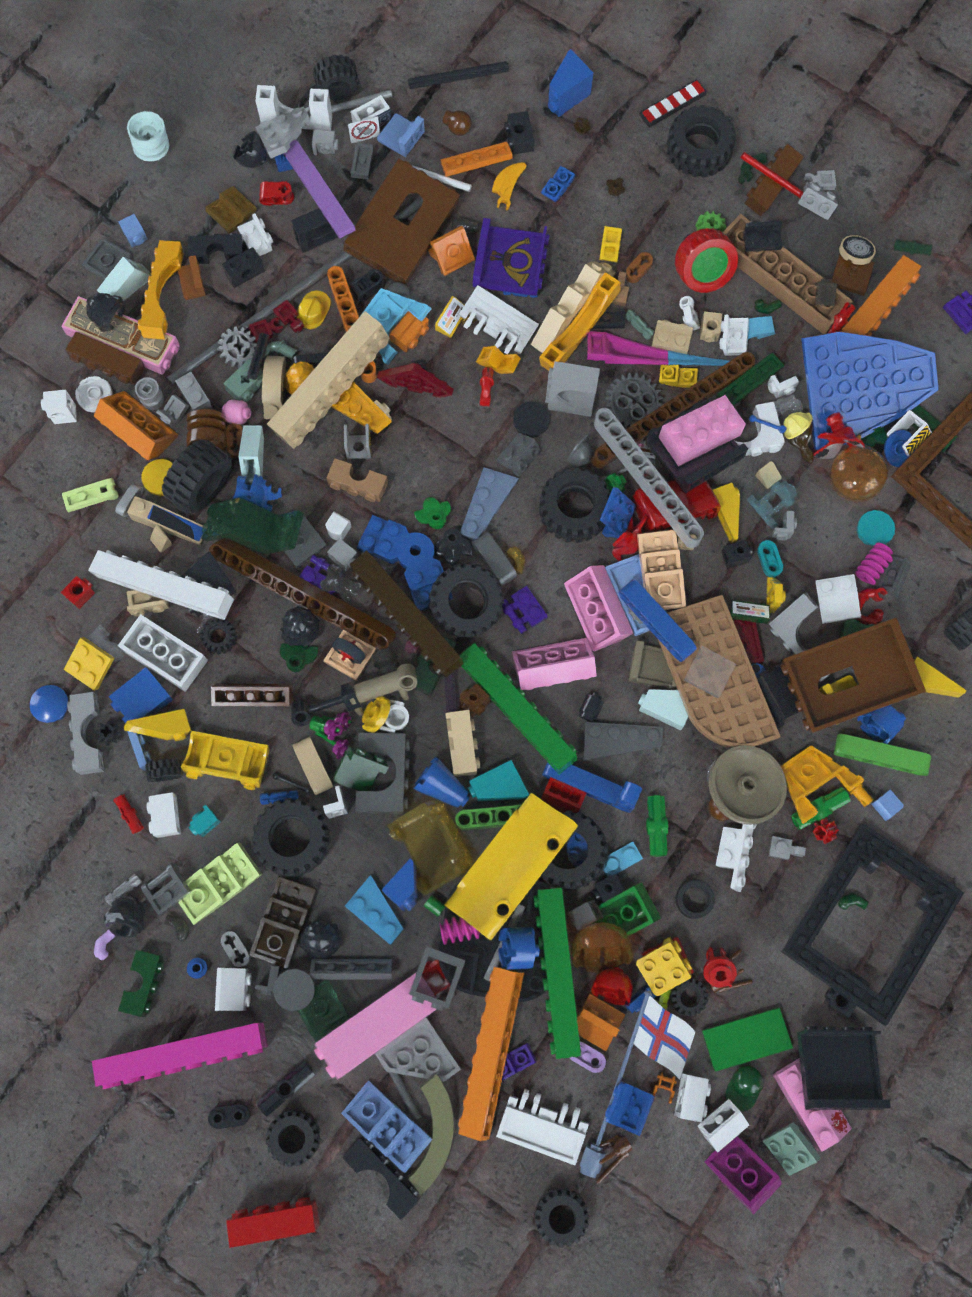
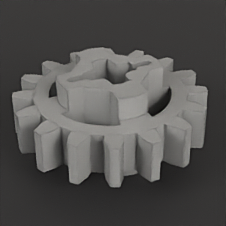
M234 327L233 332L228 328L226 330L227 334L222 333V339L218 340V344L221 346L217 348V351H222L220 358H226L224 363L230 361L231 367L237 364L240 368L248 359L252 361L254 348H256L257 344L253 343L256 339L255 337L250 338V331L244 333L243 327L240 331H238L237 327ZM232 337V343L226 344L227 339ZM236 344H237L238 347H241V349H240L239 351H238V348H236V347L234 348V346H235ZM249 351L248 355L245 358H243V352Z

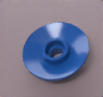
M897 430L887 438L884 446V455L890 465L900 467L909 458L902 446L912 436L910 432Z

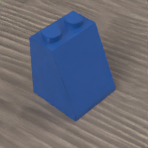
M572 49L567 52L550 82L548 107L558 117L591 95L593 72Z

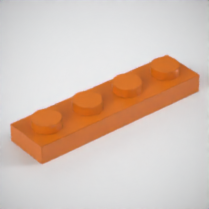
M503 142L444 158L440 162L445 177L513 158L508 143Z

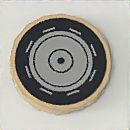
M856 235L845 237L839 247L842 257L845 260H851L856 265L868 264L876 252L875 246L871 241Z

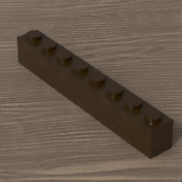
M367 550L349 564L353 570L350 572L357 581L361 580L364 583L362 587L368 594L372 592L375 596L373 600L379 607H385V614L391 621L395 619L398 622L397 628L402 634L407 633L410 636L408 638L409 642L415 648L418 646L422 650L420 654L426 661L430 660L434 664L432 668L438 675L442 673L447 678L464 664L457 652Z

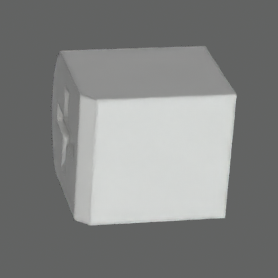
M336 512L332 513L325 524L329 536L334 540H339V538L343 540L352 527L350 520Z

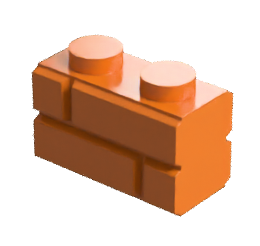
M408 311L389 334L390 342L404 352H408L410 348L413 350L418 344L417 339L421 335L424 336L429 330L428 318L425 317L423 321H420Z

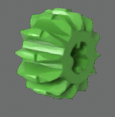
M714 210L711 214L706 211L704 215L699 216L696 222L697 231L713 228L723 232L726 229L725 218H721V213L716 215Z

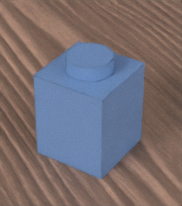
M135 214L118 221L131 247L141 245L144 241L148 240Z

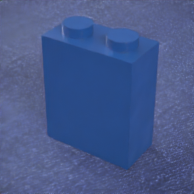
M146 667L109 696L113 701L110 705L117 713L121 711L124 715L122 720L125 723L129 720L155 715L173 701L172 697Z

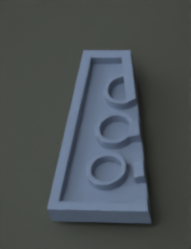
M483 468L460 531L462 537L474 541L482 536L513 487L518 483L519 478Z

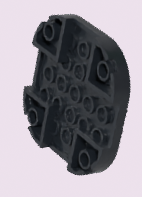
M537 880L519 903L525 907V910L517 927H533L535 944L539 946L538 937L541 936V928H537L536 916H539V909L534 906L533 896L537 895V890L551 888ZM456 884L455 887L452 889V891L450 892V894H449V896H448V899H449V898L452 896V894L455 892V890L457 889L458 884ZM501 904L497 907V912L499 915L505 916L508 914L509 909L506 905ZM445 906L444 919L447 918L450 924L452 917H455L457 922H459L460 916ZM515 910L492 940H489L480 933L479 939H476L474 934H472L471 940H468L466 935H464L462 942H460L458 937H456L455 943H452L448 938L447 944L444 945L441 935L439 951L465 960L456 989L466 994L486 997L491 982L483 978L501 942L498 941L500 931L508 927ZM539 949V956L535 957L533 968L514 969V971L524 973L518 1002L536 999L546 992L543 988V978H546V972L541 969L540 957H544L543 949ZM439 961L444 976L451 984L457 967Z

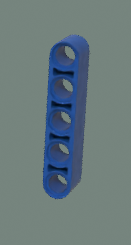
M633 579L618 591L624 603L678 661L683 662L697 650L695 643L638 581Z

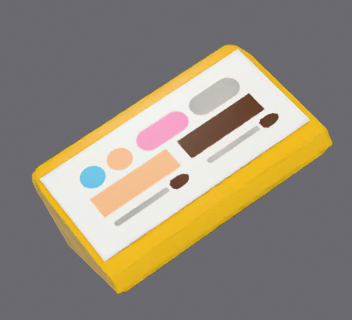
M452 296L438 318L435 330L452 338L463 319L459 314L465 305Z

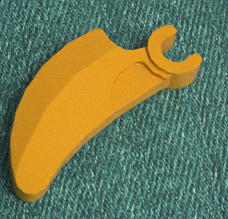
M525 163L512 164L503 169L496 177L492 193L500 196L497 201V208L500 207L501 203L506 204V211L509 210L513 188L520 175L526 169L527 165Z

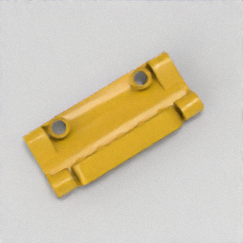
M530 793L520 808L516 809L460 881L457 889L445 903V906L489 940H492L577 829L578 825L572 819ZM555 840L558 843V848L555 850L549 849L547 842ZM501 904L506 905L509 909L508 914L505 916H501L497 912V907Z

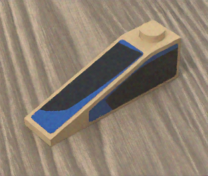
M136 496L127 512L133 521L152 528L157 525L163 532L198 545L202 544L208 531L207 527Z

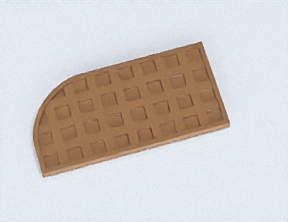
M723 595L668 612L667 614L697 647L696 651L683 662H680L659 641L688 717L696 729L709 740L729 748L744 745L756 747L779 739L780 734Z

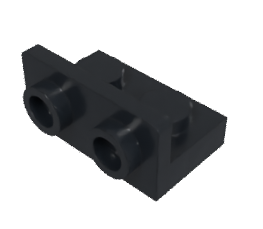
M770 220L767 222L752 221L746 223L743 231L745 252L781 250L783 246L781 238L782 221Z

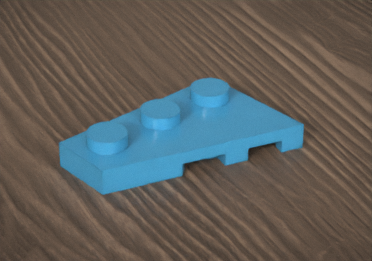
M370 875L345 907L392 945L404 929Z

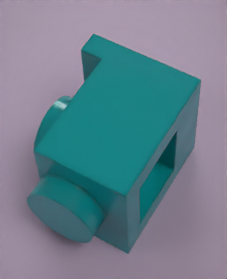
M207 805L203 806V812L199 811L192 817L190 826H188L195 836L199 834L201 837H204L221 823Z

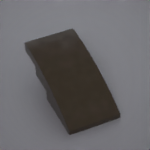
M278 876L249 956L287 969L298 944L300 933L304 928L317 888Z

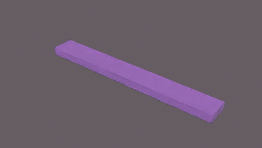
M297 139L296 141L292 140L289 144V150L283 154L337 236L342 238L356 231L355 226Z

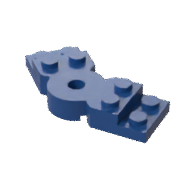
M372 515L357 545V550L362 552L367 550L371 556L390 564L399 561L400 565L406 569L404 576L415 606L420 611L428 609L430 603L429 593L432 590V585L437 577L444 572L440 561L434 559L435 552L432 541L422 533H408L406 526ZM413 550H419L421 552L417 556H413L411 554ZM451 592L449 594V601L453 599Z

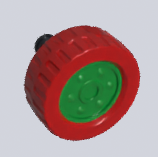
M713 228L700 229L686 235L675 256V267L681 280L688 288L700 293L712 292L723 287L733 277L738 265V252L732 241L723 232Z

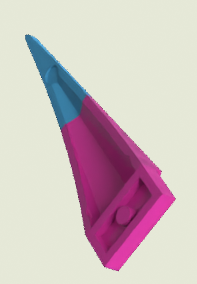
M589 331L587 334V360H603L605 364L723 366L730 362L729 360L668 351L627 340L607 332Z

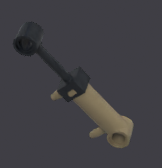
M402 664L397 668V671L355 684L354 681L341 685V696L311 706L306 700H296L291 705V721L296 726H306L311 720L312 713L341 703H345L348 711L355 710L361 716L363 715L362 702L395 691H399L400 696L406 701L409 699L407 691L413 690L417 686L415 667L411 664Z

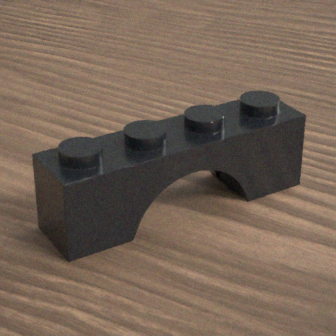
M361 1137L342 1158L356 1173L363 1170H374L384 1176L389 1186V1198L386 1205L402 1220L419 1202V1192L411 1184L408 1187L403 1181L405 1177L397 1169L393 1171L388 1165L390 1161L382 1153L378 1155L374 1150L375 1145Z

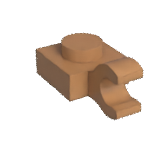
M619 271L618 281H620L621 291L611 304L626 305L629 287L624 286L625 272Z

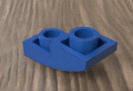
M560 166L553 178L548 180L541 194L556 203L575 179V174Z

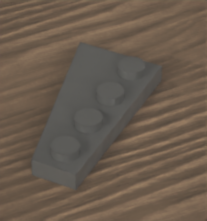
M585 722L583 761L661 748L663 727Z

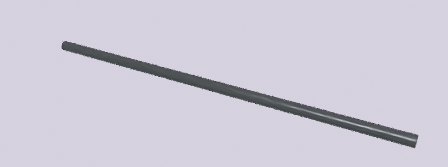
M422 197L397 213L393 218L402 222L418 211L423 204ZM342 252L238 326V331L243 327L244 333L249 331V324L266 319L274 313L273 309L285 300L291 301L325 277L329 268L340 266L353 256ZM232 337L227 339L226 344L232 343ZM217 341L170 374L167 379L173 385L175 380L188 374L218 353L217 348L221 345Z

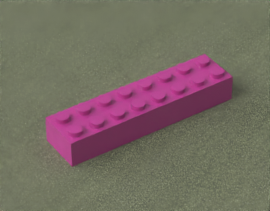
M264 1022L92 1061L95 1086L102 1085L103 1089L120 1086V1081H123L124 1084L141 1081V1076H144L145 1080L162 1076V1071H165V1075L181 1072L184 1066L186 1070L202 1067V1062H206L207 1065L223 1062V1057H227V1061L241 1058L244 1052H247L248 1056L263 1053V1048L268 1047Z

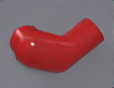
M875 609L870 615H861V618H856L855 620L865 625H876L882 621L884 612L881 609Z

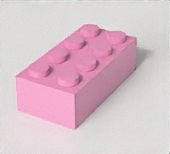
M726 395L663 425L659 439L677 465L681 466L741 436L746 423Z

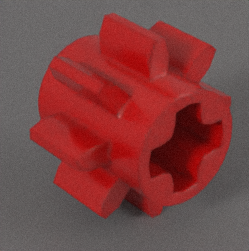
M824 818L814 823L816 827L813 833L817 841L823 840L824 844L837 839L835 834L839 829H837L835 821H828L827 818Z

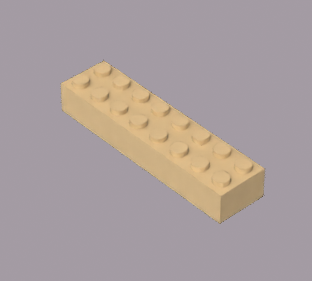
M364 311L267 423L277 436L290 447L295 449L296 446L303 442L308 432H311L315 428L316 423L326 416L328 409L338 402L341 394L351 387L354 379L363 373L367 364L372 362L376 354L388 344L390 338L382 324Z

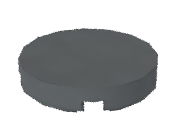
M287 970L281 973L275 980L273 987L274 998L283 1009L290 1011L301 1010L313 998L314 983L311 977L302 970Z

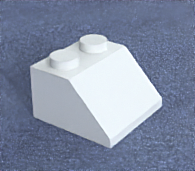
M854 574L816 580L822 624L861 618Z
M217 968L215 1011L247 1010V1007L250 1006V994H247L248 986L251 985L249 969Z
M681 1074L675 1116L681 1119L702 1122V1118H705L707 1114L706 1096L709 1097L711 1091V1084H708L709 1079Z

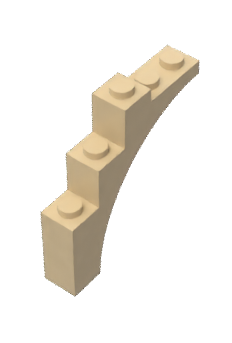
M595 261L585 264L576 282L567 287L558 305L550 308L531 343L533 347L543 353L548 345L566 330L570 322L586 303L594 286L606 272L614 277L616 272L612 270L611 265Z

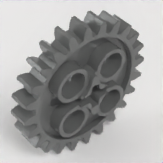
M628 373L625 378L622 374L619 379L616 378L613 381L614 384L611 383L608 388L610 390L605 392L607 397L604 398V401L608 404L604 408L609 409L625 429L664 405L659 403L663 399V397L658 396L661 390L654 389L657 384L651 385V378L645 381V375L638 378V373H635L633 377ZM628 387L633 388L635 393L629 392ZM643 398L648 399L649 404L644 403ZM618 401L623 402L625 407H620ZM633 412L638 413L639 418L634 417Z

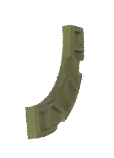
M436 1073L420 1086L426 1096L432 1115V1140L426 1155H424L419 1165L408 1176V1179L420 1195L431 1186L443 1169L453 1139L454 1123L451 1102L442 1081Z

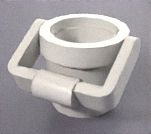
M390 700L392 705L385 721L388 727L381 726L380 730L395 733L396 730H402L408 724L409 714L404 707L405 703Z

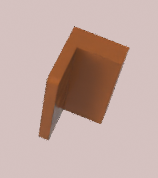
M196 255L189 257V265L181 266L178 270L185 300L206 296Z

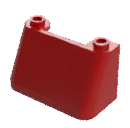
M675 480L667 482L695 519L699 517L704 519L707 516L709 520L717 517L721 505L707 481L686 494ZM642 488L636 490L632 496V502L636 505L635 510L639 521H641L645 514L648 516L642 527L644 533L665 531L668 527H671ZM656 490L658 494H663L660 490ZM667 505L668 508L674 509L672 505ZM679 519V520H678L680 523H684V522H685V521L682 520V519Z

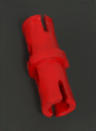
M123 794L116 797L113 801L122 814V820L126 821L132 834L143 830L144 826L136 815L137 811L135 808H132L126 795Z

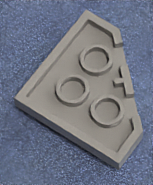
M301 107L295 108L287 114L278 115L275 119L264 121L256 126V131L260 135L270 158L287 152L291 141H296L302 133L301 128L303 125H308L310 118L305 108Z
M426 1017L375 1053L385 1071L424 1079H429L436 1073L440 1080L444 1082L461 1070Z

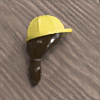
M809 412L791 413L784 420V426L786 427L784 436L792 446L799 449L802 458L812 464L814 457L808 447L813 432L812 415Z

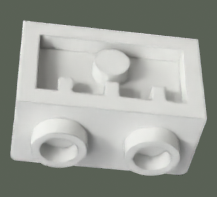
M252 214V221L237 228L239 233L242 234L247 248L254 247L257 254L261 256L272 251L271 243H273L269 232L265 233L263 220L261 218L258 219L256 214Z

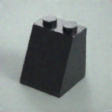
M210 551L180 576L182 578L186 576L191 577L200 584L206 582L215 589L222 587L229 591L228 594L230 596L236 593L232 583ZM187 608L191 614L195 612L198 617L204 614L202 612Z

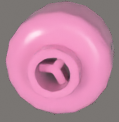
M229 400L223 405L222 413L226 416L228 423L243 425L250 418L251 409L245 401Z

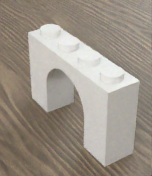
M257 85L255 101L261 123L275 119L278 115H284L293 110V108L283 105L278 100L275 86ZM311 89L309 107L305 108L310 122L308 125H303L301 129L331 131L333 115L329 90Z
M774 402L755 406L753 415L756 418L780 426ZM755 422L757 437L749 442L735 441L739 446L744 443L748 447L745 456H759L763 452L775 453L785 443L783 434L779 433L777 429Z

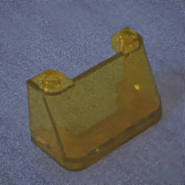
M439 800L424 802L387 825L390 830V836L399 842L404 841L421 874L417 880V888L424 896L466 875L475 863L446 807Z

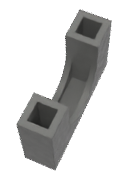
M358 733V747L370 754H378L390 759L396 766V777L392 785L385 790L356 791V813L404 814V809H408V797H405V790L409 788V778H405V770H409V758H406V751H410V739H406L405 733Z

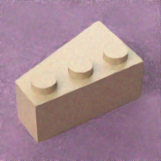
M469 710L446 713L453 774L455 777L476 775L477 769H480L479 757H475L474 751L478 749L477 739L472 736V731L475 730L474 719H470Z

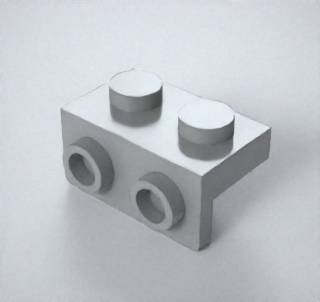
M806 182L803 187V194L798 201L803 207L827 220L838 206L836 195L830 191L824 192L814 182L812 184Z

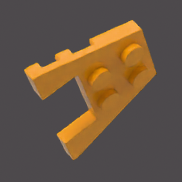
M809 746L780 766L786 778L787 789L803 824L818 813L817 809L806 798L809 794L834 777H837L849 792L864 781L863 777L853 774L844 765L840 766L832 761L831 757L813 746Z

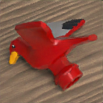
M836 412L826 418L827 425L831 427L832 432L822 433L817 436V438L827 439L829 442L821 449L815 451L813 457L817 459H833L839 453L843 443H847L852 449L864 448L865 444L861 440V435L855 437L853 429L845 426L842 421L843 416H841L840 412Z

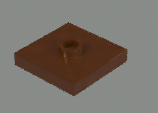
M839 254L830 284L836 288L864 296L875 262L871 261L868 264L856 265L849 259L845 260Z

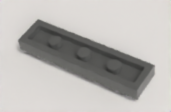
M312 959L310 977L312 980H392L393 962L392 959Z

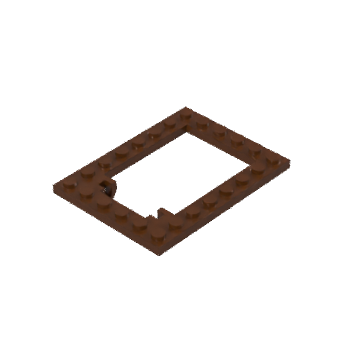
M971 391L891 477L972 550V522L920 475L921 471L972 419Z

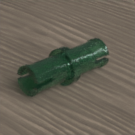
M896 239L894 251L908 252L909 255L921 254L930 256L932 244L917 243L915 240L909 242Z

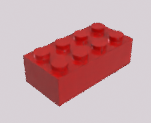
M310 1197L298 1199L293 1204H290V1201H282L272 1208H269V1204L261 1205L248 1212V1208L236 1210L226 1220L229 1248L316 1232L320 1226L316 1199L311 1200Z

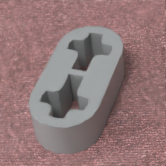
M136 483L131 484L117 504L116 513L127 517L128 509L134 497L141 498L144 491L143 487Z
M232 931L224 933L221 937V945L231 962L237 967L247 966L251 956H249L250 954L239 935ZM228 936L235 937L233 943L236 948L233 949L230 944L226 945ZM238 950L240 954L246 955L244 963L236 962L238 955L235 951Z

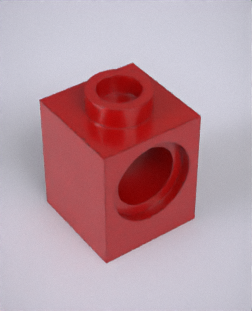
M78 576L61 591L78 609L95 594L91 589L93 585L86 578L81 580ZM79 588H83L82 593L76 595V591Z

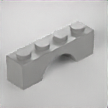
M94 692L70 695L67 707L69 713H71L69 729L73 733V739L70 741L71 749L74 751V758L72 759L73 770L80 775L104 772L103 752L90 747L86 740L88 724L99 715L98 696Z

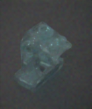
M786 480L782 483L776 482L770 488L771 491L760 501L753 495L746 499L771 529L778 525L772 517L784 506L789 508L796 502V489L792 484H788ZM777 494L783 501L773 508L768 500Z

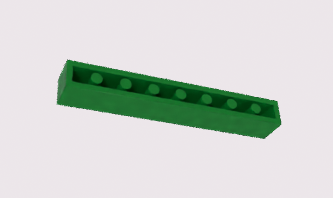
M475 643L459 655L464 663L461 667L490 696L494 704L560 775L577 760L576 749L570 743L567 745L563 740L564 736L558 729L554 731L550 726L551 722L549 719L537 712V706L532 701L528 702L524 698L526 695L519 687L515 688L512 685V679L508 674H502L498 663L495 660L491 661L487 657L488 653L482 646L478 647Z
M562 888L537 890V895L533 897L534 906L539 909V916H536L537 928H541V936L538 937L539 949H543L544 957H540L541 969L546 972V978H543L544 991H548L545 1007L546 1012H550L551 1020L547 1021L548 1032L553 1035V1042H550L551 1055L555 1054V1059L580 1057L581 1049Z

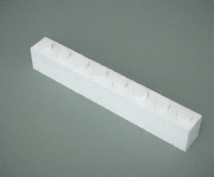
M98 550L88 570L97 578L225 620L234 601L228 594L229 591L222 587L215 589L206 582L200 584L191 577L186 576L182 578L173 571L166 573L160 567L153 566L151 568L142 561H137L136 563L127 556L122 555V557H118L117 554L108 550L106 553Z

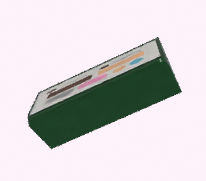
M731 600L730 615L732 619L768 624L770 621V605Z

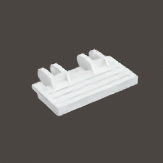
M480 286L476 287L459 314L464 319L467 318L468 314L470 315L464 325L466 329L470 327L474 318L480 321L473 332L476 335L484 324L486 326L483 331L495 339L501 334L495 344L497 348L502 345L504 338L509 339L511 342L505 348L504 353L506 354L510 352L514 344L517 345L514 351L521 354L539 325Z
M524 1089L518 1108L516 1107L518 1098L510 1095L496 1137L576 1165L589 1123L580 1121L578 1129H575L581 1109L575 1108L571 1123L569 1124L564 1122L568 1111V1104L563 1103L556 1122L558 1112L541 1106L538 1115L535 1114L541 1094L537 1093L535 1095L531 1109L524 1107L529 1096V1090Z

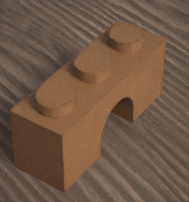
M334 458L327 475V482L331 488L345 490L352 496H363L370 502H381L388 484L387 476L369 470L364 480L356 481L351 478L353 474L352 464Z

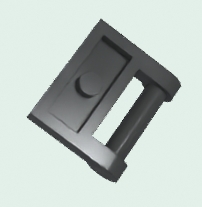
M173 862L168 864L166 869L152 881L146 882L141 886V890L158 916L163 915L192 892L179 873V868ZM169 876L172 877L173 880L154 893V888Z

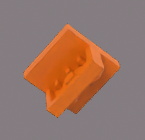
M462 226L430 242L432 248L428 249L429 254L438 262L440 271L444 276L475 260L465 229Z
M589 994L577 1016L579 1036L607 1051L613 1037H616L619 1032L618 1028L625 1014Z

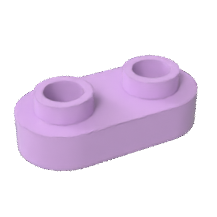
M580 1041L581 1056L571 1057L570 1059L593 1073L601 1072L606 1065L603 1054ZM597 1058L599 1061L598 1065L593 1066L591 1060Z

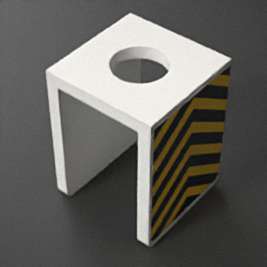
M910 410L886 434L889 437L894 431L907 430L913 423L920 427L902 446L907 456H910L931 434L928 424Z

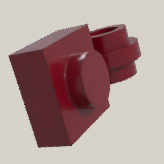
M285 300L273 309L274 314L284 326L291 322L289 326L294 333L303 331L304 324L299 318L295 320L299 316L298 311L288 300Z

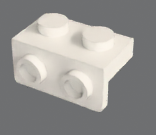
M725 315L724 321H721L723 338H720V349H723L725 356L740 355L747 352L748 318H730L729 315Z

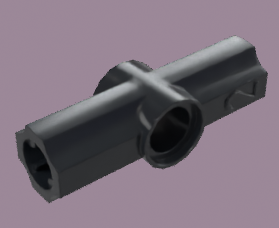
M306 1061L302 1062L260 1098L256 1105L268 1117L316 1074ZM283 1083H288L291 1087L288 1095L283 1094L281 1091Z

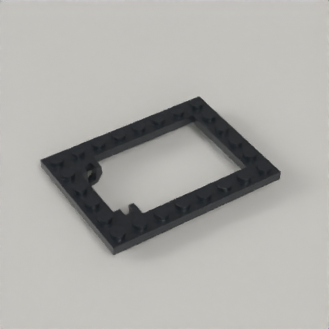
M861 823L781 952L886 1026L889 1024L964 892L865 823ZM881 862H884L923 890L920 894L923 897L916 901L914 905L926 914L880 993L877 994L815 950L811 945L858 868L860 867L867 873L872 874Z

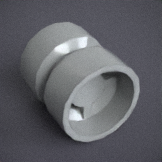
M146 377L136 383L135 392L146 409L156 410L163 405L164 395L156 380Z

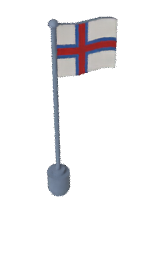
M650 991L644 992L646 995L615 1087L622 1080L633 1044L649 1058L667 1067L680 1080L695 1031L685 1021L660 1006L651 997L652 993ZM612 1094V1097H611V1100H610L609 1105H611L612 1102H613V1099H614L613 1094ZM606 1116L596 1144L591 1143V1146H586L580 1163V1172L592 1178H596V1175L600 1173L602 1165L599 1164V1161L606 1155L602 1151L603 1147L600 1146L607 1125Z

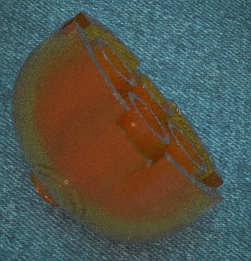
M853 445L842 450L835 457L830 470V481L835 492L840 497L854 502H865L876 497L884 488L888 477V467L884 457L879 451L867 445L864 448Z
M590 924L579 930L573 938L571 945L572 963L576 968L580 966L586 968V972L599 973L602 970L612 969V967H618L624 963L629 965L633 960L631 939L624 929L615 924ZM601 951L604 952V962L600 963Z

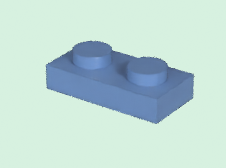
M127 731L139 768L145 771V764L152 762L149 751H145L143 745L146 744L145 737L142 734Z

